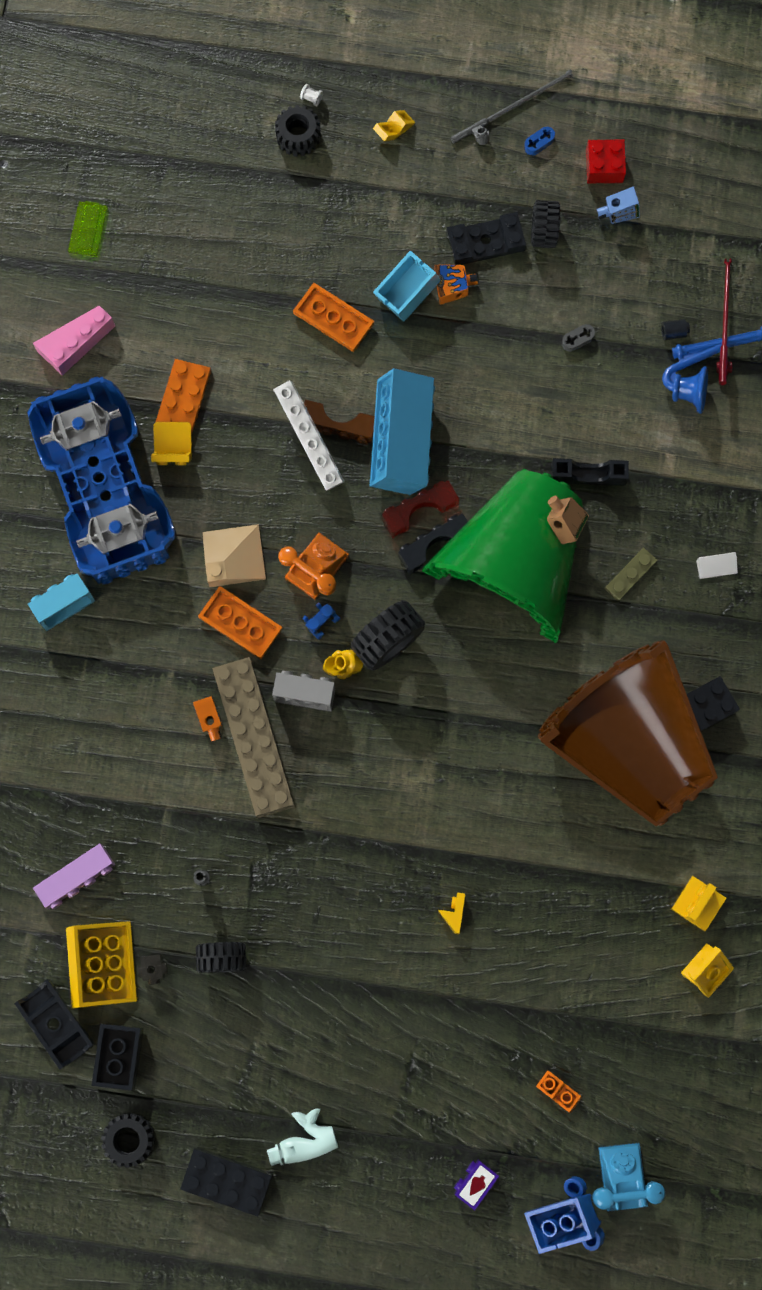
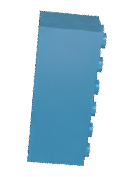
M393 368L377 379L370 487L411 495L427 486L429 482L428 466L431 461L429 449L432 444L430 433L433 427L431 418L434 409V403H432L435 392L434 378Z

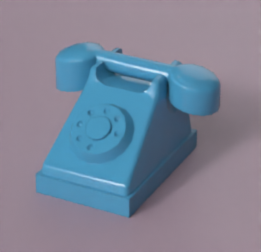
M640 1143L598 1147L603 1187L596 1189L592 1195V1200L596 1207L606 1211L648 1207L647 1201L652 1204H659L664 1200L665 1189L661 1184L652 1181L645 1186Z

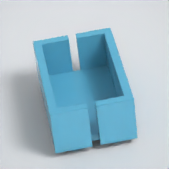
M409 251L373 293L386 307L391 309L401 320L405 321L438 285L441 279L433 269L423 263L413 252Z
M77 573L67 576L64 582L59 585H52L43 595L34 596L31 602L28 603V606L38 622L48 631L95 602V599Z

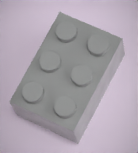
M282 671L281 673H276L272 696L277 703L331 712L336 689L335 683L331 682L329 678L320 677V680L312 679V676L308 674L295 676L290 671Z

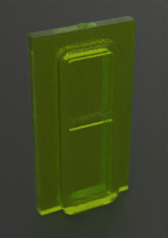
M79 201L68 253L97 257L108 208L106 205H100L97 202Z

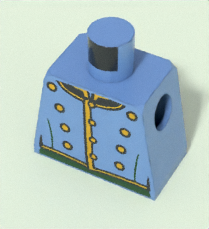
M634 187L606 197V206L596 209L599 220L609 217L612 224L640 217L639 202Z

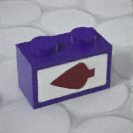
M479 1159L476 1163L474 1161L471 1162L466 1169V1172H468L464 1180L460 1178L454 1186L456 1190L454 1192L455 1196L473 1210L478 1207L499 1177L497 1173Z

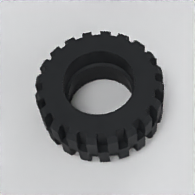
M401 600L388 607L385 611H382L363 627L351 642V648L368 669L377 670L397 657L420 636L421 632L424 631L425 621L409 602Z

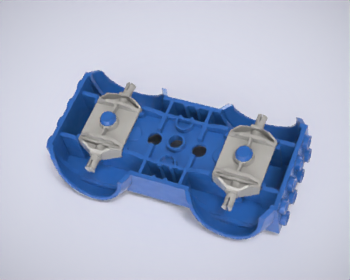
M94 377L89 382L74 384L67 390H58L53 395L41 396L31 402L32 405L27 413L33 440L44 469L56 472L70 510L64 517L65 528L80 572L92 576L98 584L102 583L104 585L112 582L114 578L127 577L131 574L130 572L146 570L149 565L165 563L166 559L170 558L167 549L175 539L173 522L160 495L152 486L143 484L130 445L138 436V427L133 412L119 388L112 381L106 380L103 377ZM91 457L99 459L97 466L91 467L88 464ZM97 474L104 475L102 482L97 483L94 481ZM109 491L111 493L110 500H101V493Z

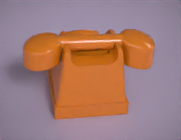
M320 533L315 536L299 557L293 547H284L278 554L282 565L291 566L285 575V579L314 600L317 599L320 593L331 595L335 592L336 581L333 576L349 557V553Z

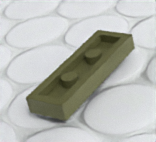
M643 547L605 587V590L619 602L657 562V559Z

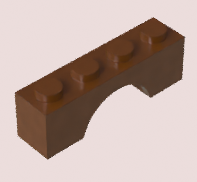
M309 400L304 401L314 424L322 434H334L344 440H349L350 438L357 440L361 444H372L375 416L359 413L351 421L336 422L326 415L322 403Z

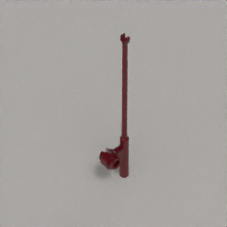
M731 258L729 262H727V259L724 260L726 272L722 346L720 347V362H717L720 385H726L727 375L732 373V362H728L727 346Z

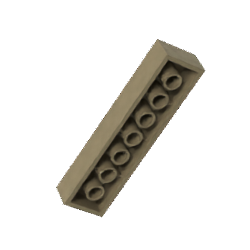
M250 657L212 668L257 819L294 808L293 799Z

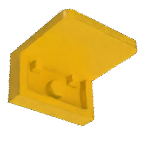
M155 422L153 425L154 453L151 454V462H157V465H168V462H175V465H187V462L192 460L191 424L189 422Z

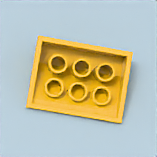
M131 922L76 925L66 928L72 1008L136 1002Z

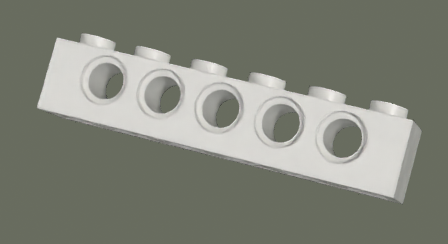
M289 380L273 389L325 490L329 491L344 483L345 481L294 383Z

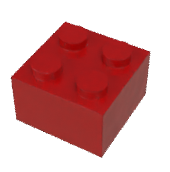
M625 139L588 140L586 147L587 184L624 182L626 175Z

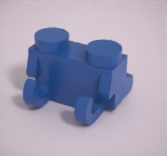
M318 602L316 607L320 611L310 620H308L307 616H304L302 619L305 621V626L320 640L324 633L322 631L317 633V630L331 616L334 618L332 620L334 624L341 618L330 605L326 604L322 607Z

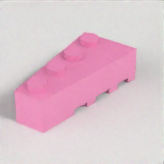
M97 306L37 340L33 345L37 352L63 376L115 327L112 317L100 306Z

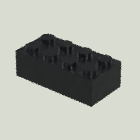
M196 1147L193 1150L180 1190L259 1216L273 1173Z

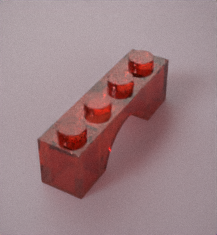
M449 480L436 483L433 486L434 488L428 491L427 489L420 491L412 499H404L400 502L401 505L395 508L391 506L385 509L382 514V520L391 537L394 538L409 530V519L419 508L432 507L444 513L459 505V498Z

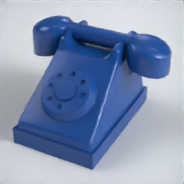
M571 1177L564 1183L566 1194L572 1198L524 1213L539 1254L582 1242L587 1250L595 1251L604 1243L605 1234L599 1227L601 1220H598L592 1205V1195H584L587 1186L580 1177Z

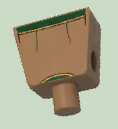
M557 496L551 497L548 500V504L552 510L547 517V521L561 544L577 541L589 517L588 513L573 498L569 497L560 500Z

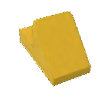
M458 892L456 897H452L451 908L454 909V912L438 910L455 934L460 933L465 894Z

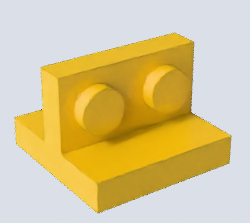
M692 876L671 910L705 932L723 905L726 897L715 891L717 887L711 883L706 885Z
M706 943L681 974L709 998L734 970V967L718 947L715 946L713 948Z

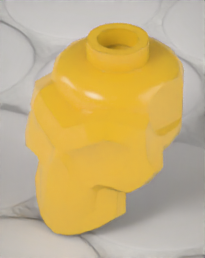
M336 650L323 664L325 673L331 676L337 675L339 679H346L352 674L360 672L363 667V662L353 650Z

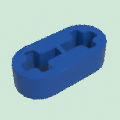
M543 127L526 139L524 144L525 152L528 155H536L554 142L555 131L551 127ZM544 134H545V135H550V138H548V137L543 138V136H544ZM530 143H531V145L536 144V147H535V148H534V147H530V148H529V144H530Z

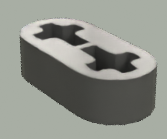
M585 324L565 334L562 339L563 349L571 352L590 343L595 335L594 328L591 325ZM583 332H590L589 337H587L586 335L582 336ZM568 339L570 341L576 339L573 345H571L570 343L566 344Z

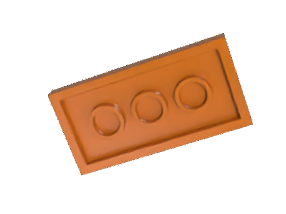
M316 283L311 285L293 310L294 315L352 352L357 349L374 325V320Z
M175 359L156 422H189L192 435L211 368Z
M221 586L218 587L198 615L199 619L259 659L263 658L283 629L282 626Z

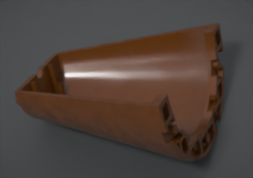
M661 640L654 642L651 647L647 644L614 662V666L610 667L608 671L604 672L602 670L567 698V703H564L561 708L558 706L541 726L540 733L538 734L539 740L656 827L665 824L669 816L680 812L684 808L683 803L685 801L695 800L699 796V792L710 788L715 783L714 780L718 778L668 644Z

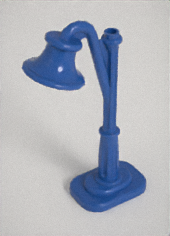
M762 326L757 331L728 336V348L762 341ZM722 338L684 346L677 344L676 347L672 348L673 358H678L679 362L666 368L662 381L664 386L673 392L672 399L674 402H677L679 399L686 400L696 407L699 414L703 413L707 393L708 368L704 366L698 374L691 377L681 378V375L676 374V372L719 353L722 346Z

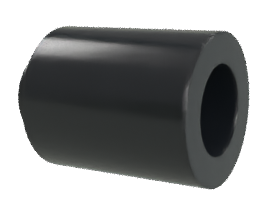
M685 319L662 322L661 333L663 340L686 338L687 333H690L689 322H686Z

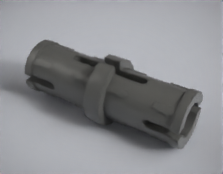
M197 870L194 873L193 878L197 885L206 886L209 884L210 875L208 872Z

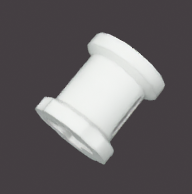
M305 84L301 91L300 99H306L317 107L322 99L323 91H317L310 88V85Z

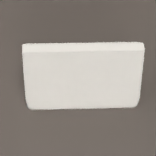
M736 552L699 557L696 561L700 579L738 573Z

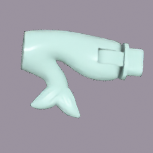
M313 1109L307 1115L301 1112L292 1113L296 1121L315 1140L291 1137L281 1141L279 1144H275L274 1148L267 1150L271 1166L279 1163L283 1165L306 1161L338 1148L333 1127L317 1126L315 1123L320 1109Z

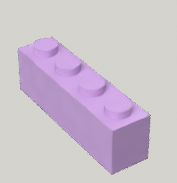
M98 844L33 887L45 908L55 909L62 904V900L66 897L72 898L79 893L78 889L84 885L88 887L96 882L95 878L99 875L105 876L113 870L111 867L115 863L104 846Z

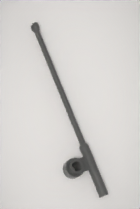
M568 70L564 75L488 118H483L450 137L451 142L454 144L473 134L476 142L480 145L487 144L490 135L484 126L488 125V122L563 79L572 77V70Z

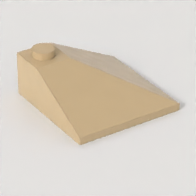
M259 524L203 532L205 566L209 587L266 580Z

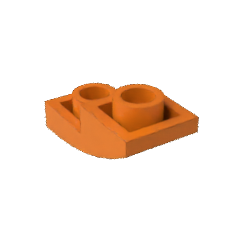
M549 1070L536 1086L569 1113L573 1111L582 1096Z

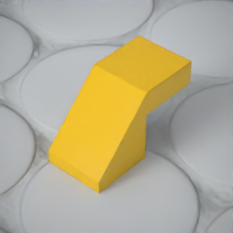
M405 110L394 111L387 122L376 123L373 129L384 141H391L411 128L415 121Z

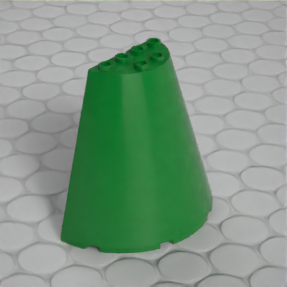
M522 469V471L516 472L423 567L422 571L438 580L447 577L448 574L465 581L469 579L503 596L530 612L529 615L537 623L541 624L540 635L557 643L561 633L576 541L566 544L560 543L547 521V517L552 510L548 500L553 496H557L560 500L570 497L583 507L582 500L569 489L570 486L567 483L554 480L550 474H540Z

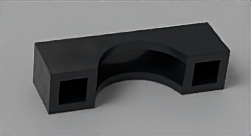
M553 458L551 476H553L554 480L567 484L626 486L629 479V461L609 460L599 464H583L575 462L573 459Z
M463 513L459 516L457 514L451 516L444 525H436L429 534L426 535L424 533L418 536L414 543H407L399 549L398 557L410 575L426 565V553L430 546L439 541H450L468 522Z

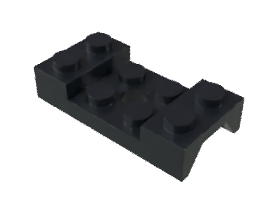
M518 212L500 215L499 219L465 226V224L446 227V235L450 241L454 265L478 262L523 252L526 249ZM487 237L491 240V242L489 244H483L481 242V239Z
M47 979L40 987L14 1004L59 1070H62L95 1046V1043L68 1008L51 979ZM53 1018L59 1021V1027L56 1030H52L49 1027V1022Z

